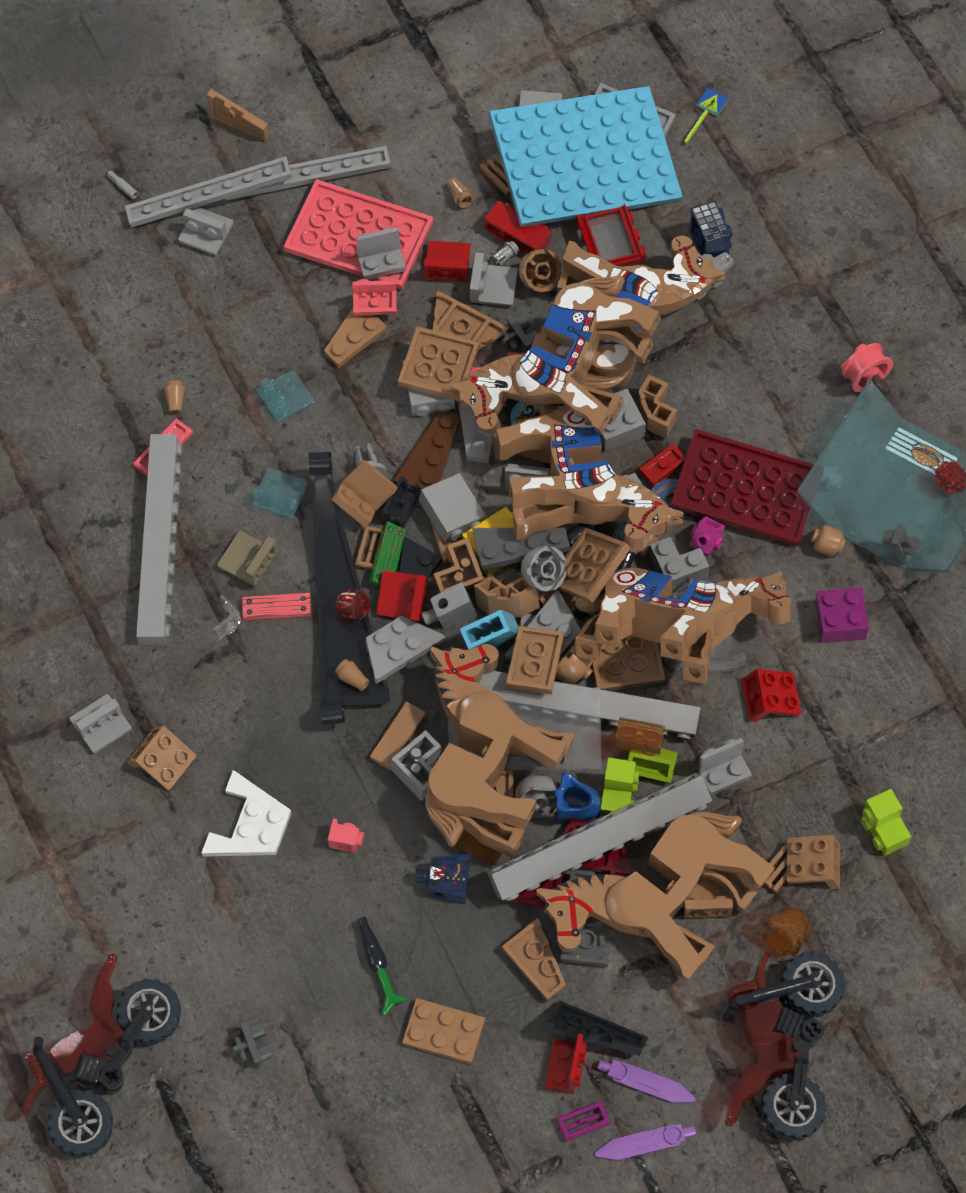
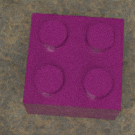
M862 587L817 591L815 607L821 643L866 640L869 627Z

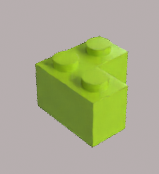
M608 758L600 817L634 802V800H631L632 792L637 793L640 772L635 770L636 762Z
M892 789L866 800L861 818L865 830H869L874 837L872 841L878 851L881 850L884 856L909 845L912 837L900 817L903 808Z

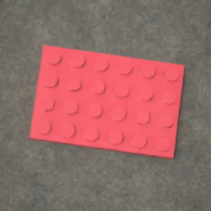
M316 179L287 238L284 251L363 277L358 260L356 237L364 233H374L385 228L398 227L400 249L406 271L370 280L378 281L383 278L394 280L396 288L403 290L432 227L434 217Z

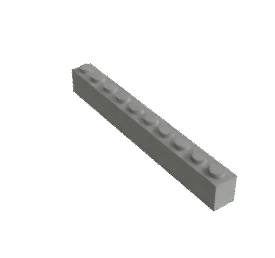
M150 434L136 635L139 645L166 646V640L171 636V625L168 624V617H172V603H169V596H173L174 592L173 583H170L171 576L175 575V563L172 562V556L176 555V542H173V535H177V522H174V517L179 513L176 495H180V482H177V476H181V462H178V456H182L183 446L182 443H179L177 434Z
M498 671L483 674L479 681L480 685L498 694L508 706L509 704L519 705L518 709L532 711V708L541 709V713L547 715H554L555 712L564 713L563 717L577 719V716L586 717V721L592 723H599L600 720L609 721L608 725L622 727L623 724L632 725L631 729L637 731H645V728L654 729L655 734L668 735V732L677 733V737L682 739H690L691 736H696L700 707L554 682L552 695L506 688L508 673Z
M694 773L486 872L497 897L501 900L510 901L518 897L519 892L525 889L527 891L534 890L540 886V882L547 879L548 881L555 880L561 876V872L568 869L569 871L576 870L582 866V862L589 859L590 861L597 860L603 856L602 853L608 850H618L624 846L623 843L629 840H639L645 836L644 833L650 830L658 831L666 826L665 823L685 816L686 813L692 810L694 812L703 810L707 807L706 804L712 801V798L702 775Z

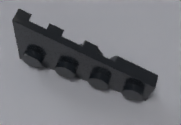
M559 1001L544 1028L546 1031L576 1039L578 1034H582L583 1041L638 1056L641 1055L648 1040V1037L563 1001Z

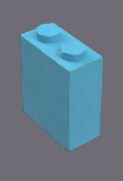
M499 610L460 628V631L468 649L483 644H490L496 648L515 639L519 627L513 614Z

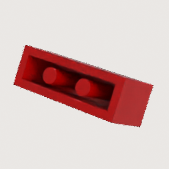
M498 201L484 218V230L505 242L513 241L519 250L525 254L533 250H545L551 243V231L547 226L539 224L520 228L516 210L511 205L504 204L501 201Z

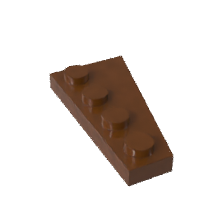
M439 411L393 480V484L396 485L400 476L407 479V483L410 486L417 483L421 492V489L441 481L461 421L460 416Z

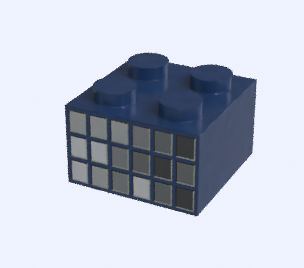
M716 201L691 208L689 232L701 256L711 254L713 257H716L724 252L729 255V249L732 247L730 241L731 237H733L730 225H726L723 209L721 207L718 208Z

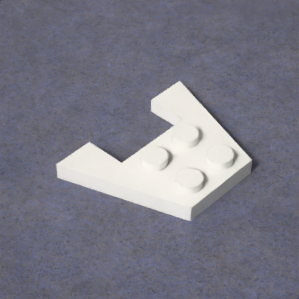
M233 770L225 791L226 794L246 799L232 838L209 832L202 850V856L276 855L289 822L291 810Z

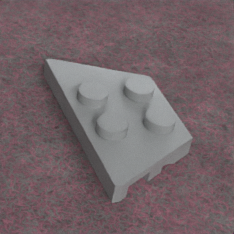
M556 590L527 626L564 632L560 659L575 642L576 636L581 631L558 590ZM515 643L505 654V659L509 661L512 659Z
M403 616L375 631L365 639L370 666L373 669L374 682L376 684L431 651V647L436 648L445 642L446 637Z

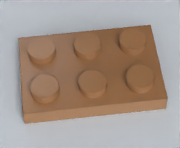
M519 626L506 688L552 695L564 641V632Z
M416 998L402 1044L472 1065L484 1027L485 1017Z

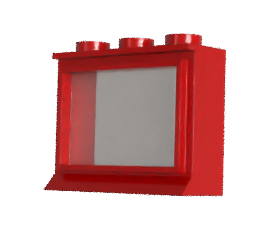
M626 204L607 211L576 216V228L581 230V242L583 245H586L588 253L598 255L619 267L643 265V260L646 258L645 248L639 244V231L633 227V214L627 210Z

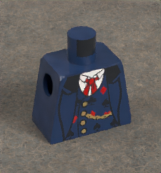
M469 854L432 857L430 870L416 869L415 883H427L429 896L466 904Z

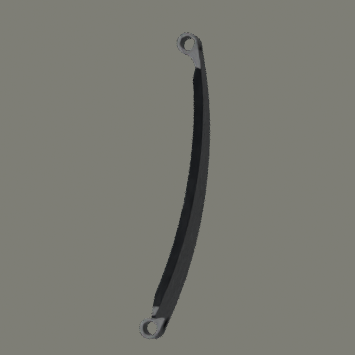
M331 452L309 453L316 570L322 725L345 723V706L388 704L390 702V692L386 678L377 684L373 679V669L370 666L369 653L365 645L366 637L371 635L373 631L366 607L363 608L361 604L364 599L339 506L331 500L335 492ZM361 609L362 612L363 609L365 610V614L363 616L359 615V611ZM343 660L353 661L370 681L363 691L338 679L335 670Z

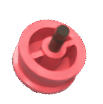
M878 343L859 345L855 349V353L841 364V374L844 378L851 380V387L855 392H863L876 386L883 396H887L891 391L883 382V379L890 373L893 367L892 359L884 356L883 348Z

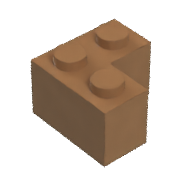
M468 538L447 545L445 551L451 568L434 573L432 577L438 594L461 582L465 589L468 590L484 580Z

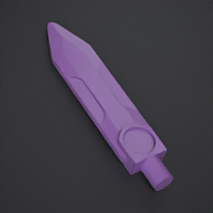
M603 1060L599 1062L597 1069L608 1072L607 1078L613 1079L615 1082L671 1103L695 1101V1097L676 1081L622 1061L613 1060L612 1064Z
M673 1124L612 1139L597 1150L595 1156L605 1159L622 1160L679 1146L685 1143V1138L696 1135L695 1127L682 1128L681 1124Z

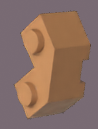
M648 375L638 391V406L646 423V429L667 439L677 422L678 410L663 403L667 397L668 383Z
M490 576L474 585L476 605L487 615L503 610L513 614L514 617H523L539 608L538 590L527 585L523 577L505 586L495 577Z

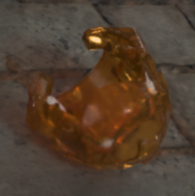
M785 906V908L778 910L768 923L770 927L778 928L777 935L765 932L763 939L772 951L780 955H791L794 957L800 951L805 940L809 939L811 923L807 920L806 914L802 910Z

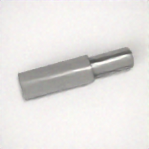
M113 171L108 172L107 177L131 199H135L138 196V191L124 179L118 177Z

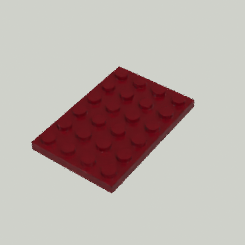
M695 429L670 508L702 518L708 517L725 525L798 546L822 466Z

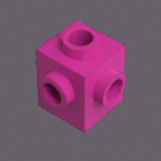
M704 517L699 521L698 525L693 527L690 533V537H692L690 546L695 549L701 548L703 554L709 555L715 549L719 550L724 540L721 536L725 525Z

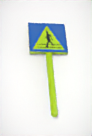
M709 88L705 90L696 104V107L705 111L685 138L684 143L689 142L708 112L716 116L719 115L728 102V97Z

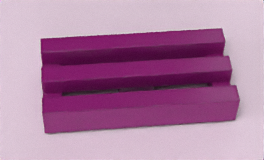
M602 1100L556 1118L565 1142L611 1125ZM600 1109V1112L569 1125H564L566 1121ZM600 1118L604 1119L600 1122L589 1125L587 1127L571 1132L569 1134L567 1132L582 1125L598 1120Z

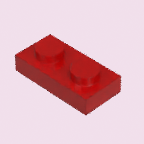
M671 444L641 466L639 473L654 487L682 467L686 457L674 444Z

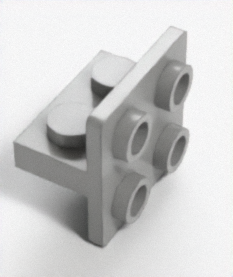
M199 207L195 208L194 211L186 208L183 213L185 227L178 240L182 244L217 255L234 222L232 219Z
M108 694L70 717V721L94 754L132 730L122 714L120 705L115 698L112 700Z

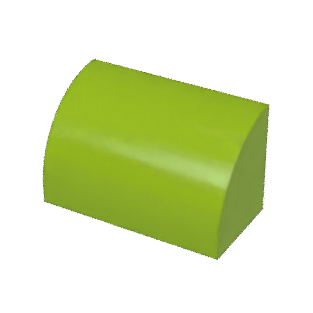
M633 742L628 761L636 762L635 770L640 771L639 776L671 783L678 752Z

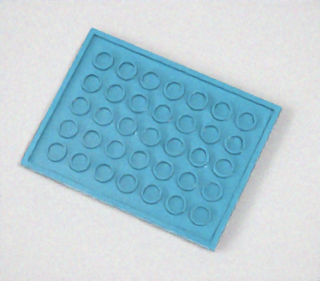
M649 86L489 112V119L520 228L575 219L577 215L585 216L619 208L623 204H626L627 210L677 202L683 198Z

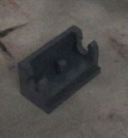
M400 476L396 484V492L390 496L382 511L383 523L388 521L401 528H405L419 501L420 491L417 483L410 486L407 483V479Z

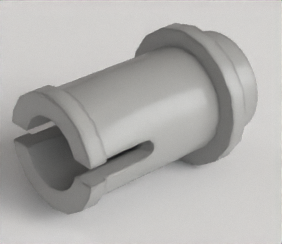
M513 241L505 242V246L491 256L492 260L496 259L494 263L497 266H502L509 258L517 255L519 248Z

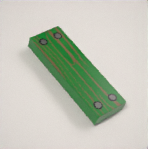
M388 521L384 523L369 583L381 587L383 571L396 572L406 529Z

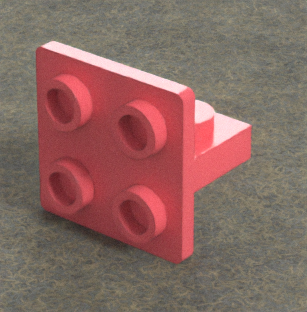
M387 278L379 279L378 281L360 279L357 282H352L354 316L397 314V291L394 280Z

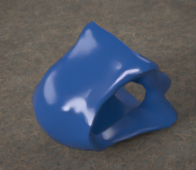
M562 773L561 786L554 791L557 811L556 822L560 823L567 820L587 821L595 818L599 814L602 802L598 792L579 781L572 774Z

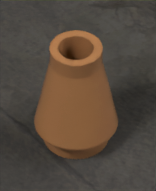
M452 178L448 181L447 186L450 189L455 204L461 208L470 206L474 201L473 192L457 178Z
M168 381L165 383L163 390L169 413L180 414L182 413L185 387L181 381Z
M345 659L335 670L338 679L358 688L360 691H363L370 682L353 661Z

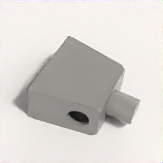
M462 582L433 596L430 599L433 608L422 612L426 625L439 620L443 628L478 617Z

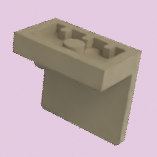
M239 531L217 566L219 569L255 587L278 553L277 542L269 536L265 542H262Z

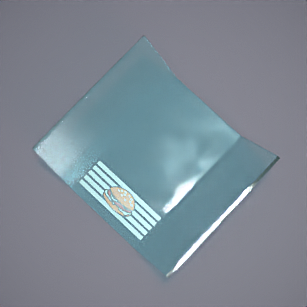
M868 380L797 492L824 524L841 530L844 538L905 571L948 573L966 545V451L904 420L871 380ZM959 467V474L961 476L955 477L954 474L951 479L955 478V483H944V481H947L944 479H947L945 474H947L949 469ZM897 524L904 525L909 537L915 536L919 538L922 544L920 552L915 555H907V565L900 564L897 557L889 556L887 553L888 545H884L882 542L885 529L896 530Z

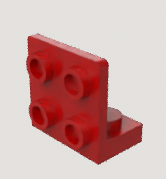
M429 241L427 259H424V278L467 282L471 244Z
M384 570L377 615L394 618L403 616L410 620L421 621L428 577Z
M757 668L741 679L749 721L757 722L769 713L799 716L801 714L793 673Z
M578 1034L576 1044L554 1040L545 1083L546 1089L573 1094L575 1086H580L582 1066L579 1063L584 1064L587 1043L583 1042L582 1034Z

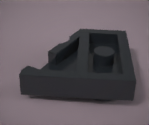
M405 537L400 573L427 576L428 582L442 562V557Z

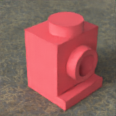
M333 818L328 836L329 848L357 853L358 846L363 845L365 833L360 832V829L354 824H338V819Z

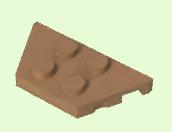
M440 291L436 294L434 331L480 342L479 350L503 337L504 331H509V327Z

